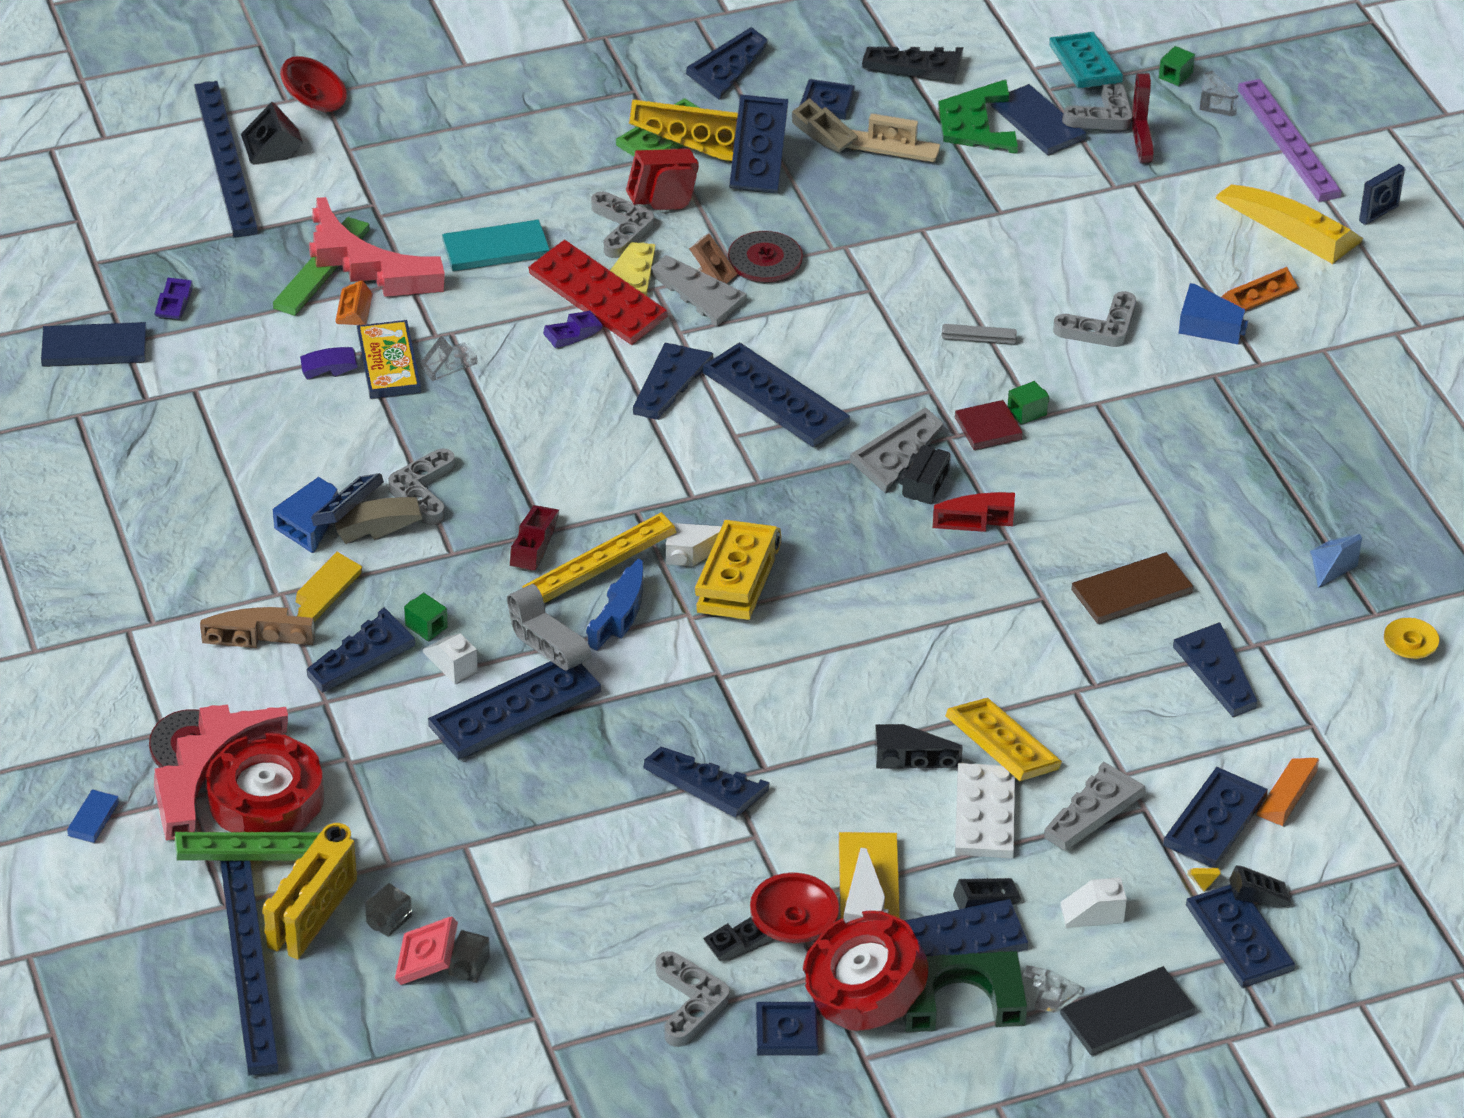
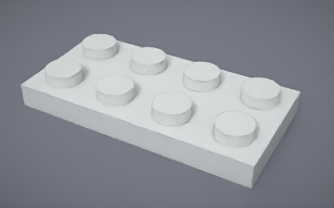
M958 763L955 855L1013 859L1015 777L1002 765Z

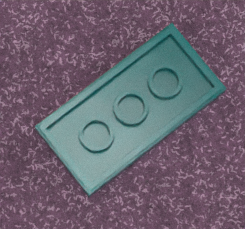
M1093 31L1049 38V46L1077 88L1123 82L1122 72Z
M539 219L442 234V241L452 271L538 259L550 251Z

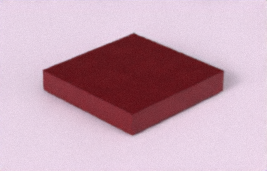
M1004 400L955 410V419L973 450L1022 439L1023 432Z

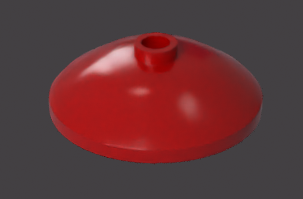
M303 56L290 57L283 63L280 70L281 80L285 89L296 101L310 109L321 112L335 111L343 106L347 98L346 88L338 75L329 67L317 60Z
M782 873L766 879L757 886L751 897L750 914L757 928L767 936L787 943H804L818 939L827 927L837 921L839 902L832 888L821 879L804 873Z

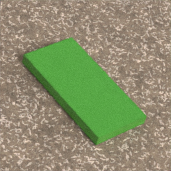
M685 98L674 104L700 108ZM638 127L616 138V146L633 157L636 150L680 149L685 146Z

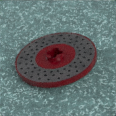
M755 231L742 235L731 244L728 250V261L737 274L758 282H775L792 276L800 268L803 259L802 249L794 239L774 231Z
M187 709L173 712L162 718L154 726L149 738V751L153 761L159 768L168 765L178 766L176 756L177 738L201 735L199 730L200 710Z

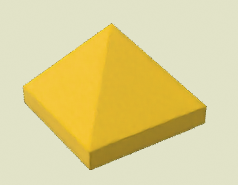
M1191 868L1187 870V875L1204 892L1220 875L1219 868Z

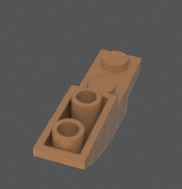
M257 607L233 610L216 614L200 621L201 639L204 644L257 648L259 640L313 645L315 640L314 619L289 616L288 608Z

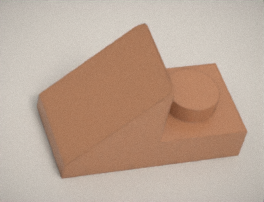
M710 233L703 236L689 248L701 266L697 270L726 284L737 275V272Z

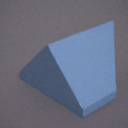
M1360 534L1329 540L1310 551L1318 588L1358 566L1362 543Z

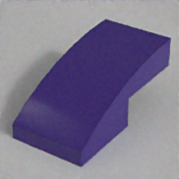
M167 277L164 292L160 293L155 316L180 319L193 289L192 280Z
M591 311L568 314L567 322L545 325L543 334L554 348H559L590 337L602 329V324Z
M353 347L327 348L300 356L302 373L307 380L329 370L336 377L358 367Z

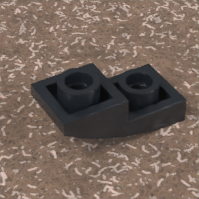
M752 917L733 928L727 923L704 937L703 940L718 961H723L751 952L772 941V938L760 931L754 924Z

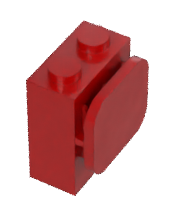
M690 149L636 150L625 191L634 205L651 204L656 210L682 209L690 203L697 178L696 173L699 169L698 160Z

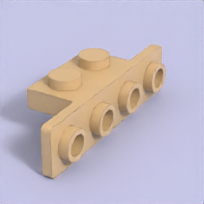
M872 113L869 117L868 132L852 130L858 136V139L846 147L853 150H863L930 162L936 161L940 150V144L917 140L918 121Z

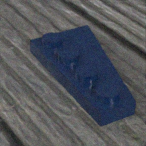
M750 27L687 66L686 75L717 99H720L767 47L768 39L753 27Z
M665 342L633 405V415L658 420L675 402V397L688 388V383L702 373L703 365L713 359V352Z
M383 607L378 611V616L374 620H367L361 625V630L354 636L348 635L343 639L342 645L336 650L331 649L308 667L307 677L323 693L414 647L415 637Z
M1221 622L1174 639L1173 648L1232 717L1256 709L1257 699Z
M662 746L644 759L643 769L735 818L769 791L770 782L760 779L757 783L748 780L746 774L737 771L732 775L720 771L719 765L710 762L709 764H699L695 762V757Z

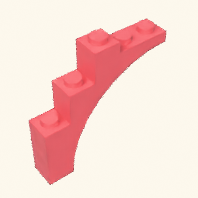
M326 197L316 198V208H312L313 223H318V225L315 226L316 232H313V242L309 243V252L311 258L315 257L317 267L343 265L344 272L349 274L350 282L377 280V286L382 287L384 297L444 292L445 273L441 256L421 257L404 255L371 245L352 234L338 221L331 211Z
M228 704L200 708L199 730L201 735L177 738L176 756L178 766L168 765L155 768L154 789L166 841L174 840L175 832H195V801L203 782L206 780L210 762L229 743L247 736L248 742L265 738V733H287L288 712L286 707H270L262 710L239 711L236 713H230Z

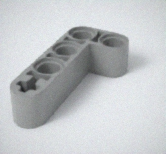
M530 584L507 595V605L512 627L516 636L521 641L565 671L591 659V649L586 640L545 612L542 595L534 584Z

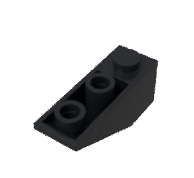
M875 724L876 769L958 768V763H962L963 746L961 744L905 724Z

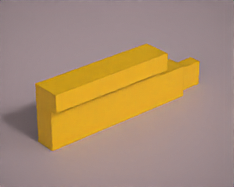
M337 551L297 591L295 602L301 605L298 609L297 617L313 618L315 622L361 575L362 566Z

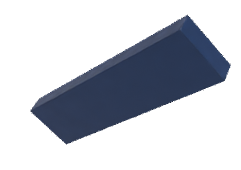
M370 474L356 478L312 515L313 525L338 522L384 483L382 474Z

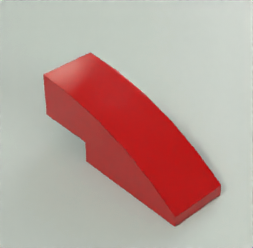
M979 493L935 504L932 528L986 532V525L1013 527L1015 493Z

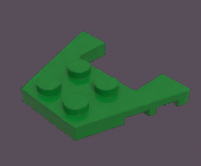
M1001 80L939 100L938 111L943 142L974 147V144L989 146V150L1003 148L1009 149L1008 153H1018L1015 131L990 132L985 104L1009 102L1007 80Z

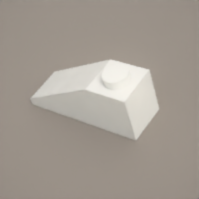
M860 848L844 911L846 923L863 917V911L876 910L889 914V909H884L885 896L866 848Z

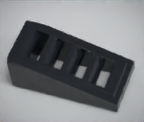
M1235 866L1229 878L1235 900L1290 906L1291 900L1285 882L1243 866Z
M1012 878L958 879L953 892V897L959 909L1010 899L1012 904L1020 903L1021 901Z

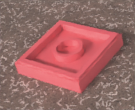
M452 916L404 933L395 980L400 985L449 968L458 922Z

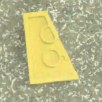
M631 242L610 269L611 272L646 296L651 278V267L654 262L655 244Z

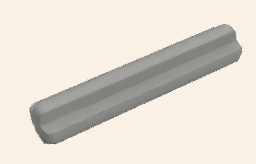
M943 324L941 335L943 339L1015 344L1017 330L1011 328Z

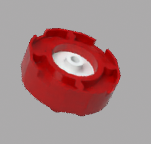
M265 733L266 739L247 742V736L229 743L210 762L206 774L209 808L217 824L229 832H301L321 811L324 802L322 769L317 754L310 746L287 735Z
M863 911V917L847 923L844 918L834 922L822 932L808 950L804 959L805 987L820 1013L826 1020L848 1030L874 1029L904 1016L919 994L924 990L927 982V957L911 927L904 920L883 911Z

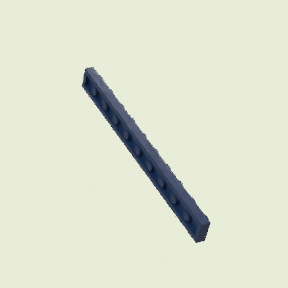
M205 81L194 84L197 103L233 238L257 235V224L218 81Z
M220 861L248 1076L279 1072L250 861Z

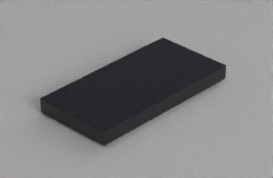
M1162 966L1061 1007L1060 1015L1092 1056L1193 1015L1195 1013V1006L1166 968Z

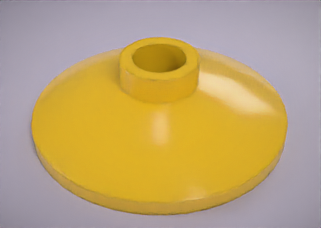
M1400 618L1387 625L1384 630V642L1392 652L1399 656L1420 659L1436 651L1439 645V635L1433 626L1423 620Z

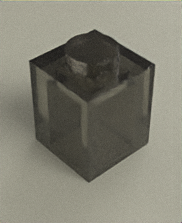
M388 883L365 903L366 923L373 930L380 931L389 937L412 917L411 896Z
M461 930L453 946L449 975L461 980L477 983L490 958L489 937Z

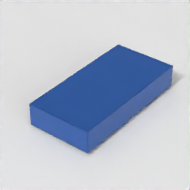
M92 789L67 829L68 836L95 843L119 804L118 796Z

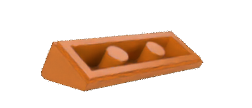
M1285 267L1231 289L1222 298L1247 311L1298 289V286L1288 267Z
M1292 758L1257 811L1256 816L1283 826L1316 775L1319 758Z

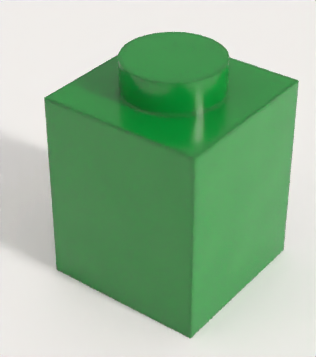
M1174 46L1160 59L1158 78L1179 87L1193 74L1195 54Z
M1035 381L1009 390L1007 407L1013 417L1023 425L1046 416L1050 399L1047 391L1042 389Z
M423 592L404 606L405 626L429 642L448 628L447 608Z

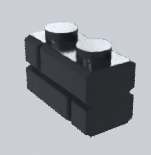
M923 445L917 454L912 453L909 460V469L903 470L900 476L899 484L903 485L902 495L905 498L918 499L920 502L931 504L950 471V452L941 449L935 450L933 447Z

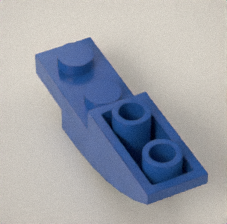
M637 559L631 567H627L616 583L610 585L607 591L608 603L604 606L600 615L595 620L593 619L589 622L586 629L588 645L591 649L598 651L611 635L622 639L635 621L643 596L642 560Z

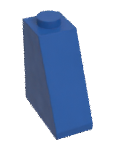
M1190 283L1180 315L1178 334L1238 345L1241 335H1246L1248 320H1244L1245 309L1196 284Z
M318 476L272 509L274 529L313 553L320 544L330 523L314 526L311 517L338 494V489L332 483H328Z

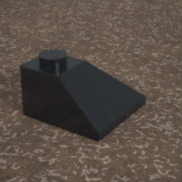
M272 101L241 133L249 161L253 165L286 160L294 152H297L303 144L298 128Z

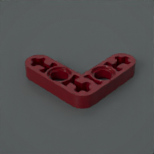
M1137 73L1135 78L1131 125L1139 163H1152L1153 143L1147 121L1151 91L1149 73Z

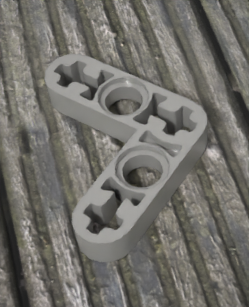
M1119 83L1103 85L1101 97L1104 107L1067 106L1064 109L1063 123L1074 128L1128 129L1131 124L1132 112L1124 87Z
M596 192L591 197V209L594 213L620 224L604 239V254L607 257L619 258L631 242L638 243L654 227V214L648 209L634 205L608 192ZM617 211H627V213H618ZM632 232V233H634V234H632V235H625V234H623V233Z
M1127 291L1116 293L1106 321L1071 314H1059L1054 318L1053 332L1061 338L1110 347L1122 346L1126 341L1134 315L1136 297ZM1121 317V318H1124L1125 320L1119 321V320H1115V319H1113V318ZM1084 329H1093L1095 332H1087Z
M445 448L435 450L393 472L388 478L389 491L395 498L423 497L418 501L423 518L421 521L426 524H439L444 520L445 516L444 504L424 486L454 470V453ZM420 470H425L428 472L424 475L416 474V472Z
M666 951L657 956L655 962L657 977L690 997L666 1021L664 1027L666 1042L674 1047H682L688 1044L728 1005L729 988L723 981L675 952ZM688 977H696L700 982L691 985L687 984L684 980ZM699 1009L705 1014L701 1017H693L689 1012Z

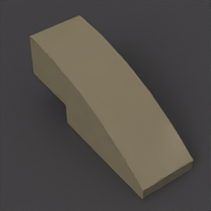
M810 98L792 111V123L813 140L832 150L841 152L858 139V136L826 107L821 109Z
M416 497L383 498L359 503L336 522L335 526L336 531L344 543L347 544L367 534H371L373 539L376 540L423 518L419 501Z

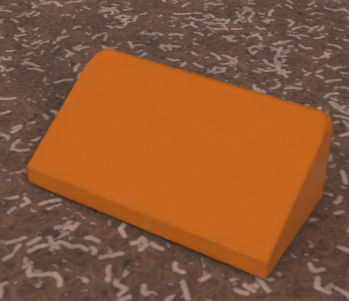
M363 280L342 288L335 319L337 324H367L372 291Z

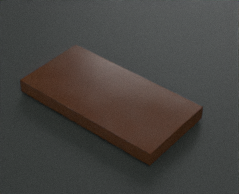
M1164 552L1073 582L1071 590L1095 622L1100 624L1193 593V585L1169 554Z

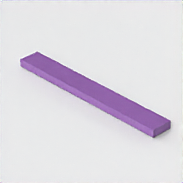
M1260 79L1238 83L1239 93L1316 200L1323 202L1341 198V189Z

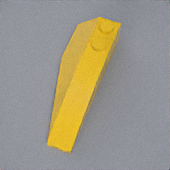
M632 99L629 124L715 158L732 161L738 113Z
M1231 184L1216 195V199L1331 264L1335 263L1363 241V237L1319 211L1273 192Z

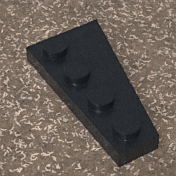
M867 47L862 59V68L911 75L918 78L936 79L943 82H954L963 57L964 47H955V51H944V47H934V51H920V47H910L905 51H899L898 47Z

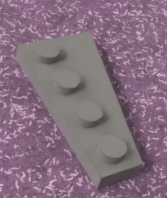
M665 255L651 267V276L670 291L678 292L680 299L685 303H692L696 307V311L702 316L707 315L711 319V323L716 327L746 302V293L668 255Z
M925 407L851 453L849 461L886 493L901 476L902 471L908 468L912 453L917 454L921 446H928L942 430L943 422Z
M1103 761L1099 766V772L1095 776H1090L1085 782L1086 787L1081 793L1076 792L1071 798V804L1068 808H1063L1044 829L1045 839L1065 851L1143 797L1146 794L1145 785Z

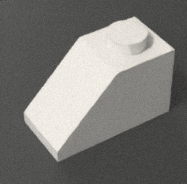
M673 523L676 533L669 536L666 541V564L694 566L707 559L722 526Z
M461 633L445 637L423 649V653L454 684L478 673L477 649Z
M1121 877L1091 880L1061 901L1060 906L1065 927L1124 923L1127 899Z

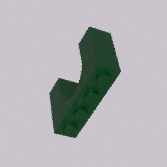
M999 951L926 956L928 961L926 985L903 1016L905 1033L935 1031L937 1009L934 995L938 990L949 984L966 983L980 988L988 995L992 1005L995 1028L1025 1026L1027 1002L1018 952Z

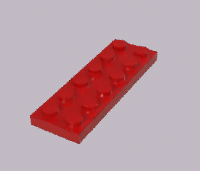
M565 239L528 267L530 275L583 312L591 311L604 327L631 346L668 317L665 308Z

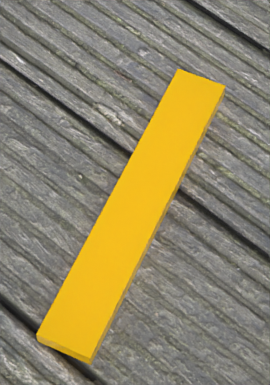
M660 512L523 585L522 588L534 584L539 589L543 602L546 603L675 534V526Z

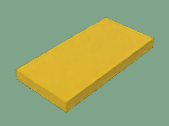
M988 697L948 708L945 716L1019 781L1059 770L1062 761Z
M839 832L840 919L844 918V911L860 848H866L885 896L884 909H889L890 915L900 918L897 833Z

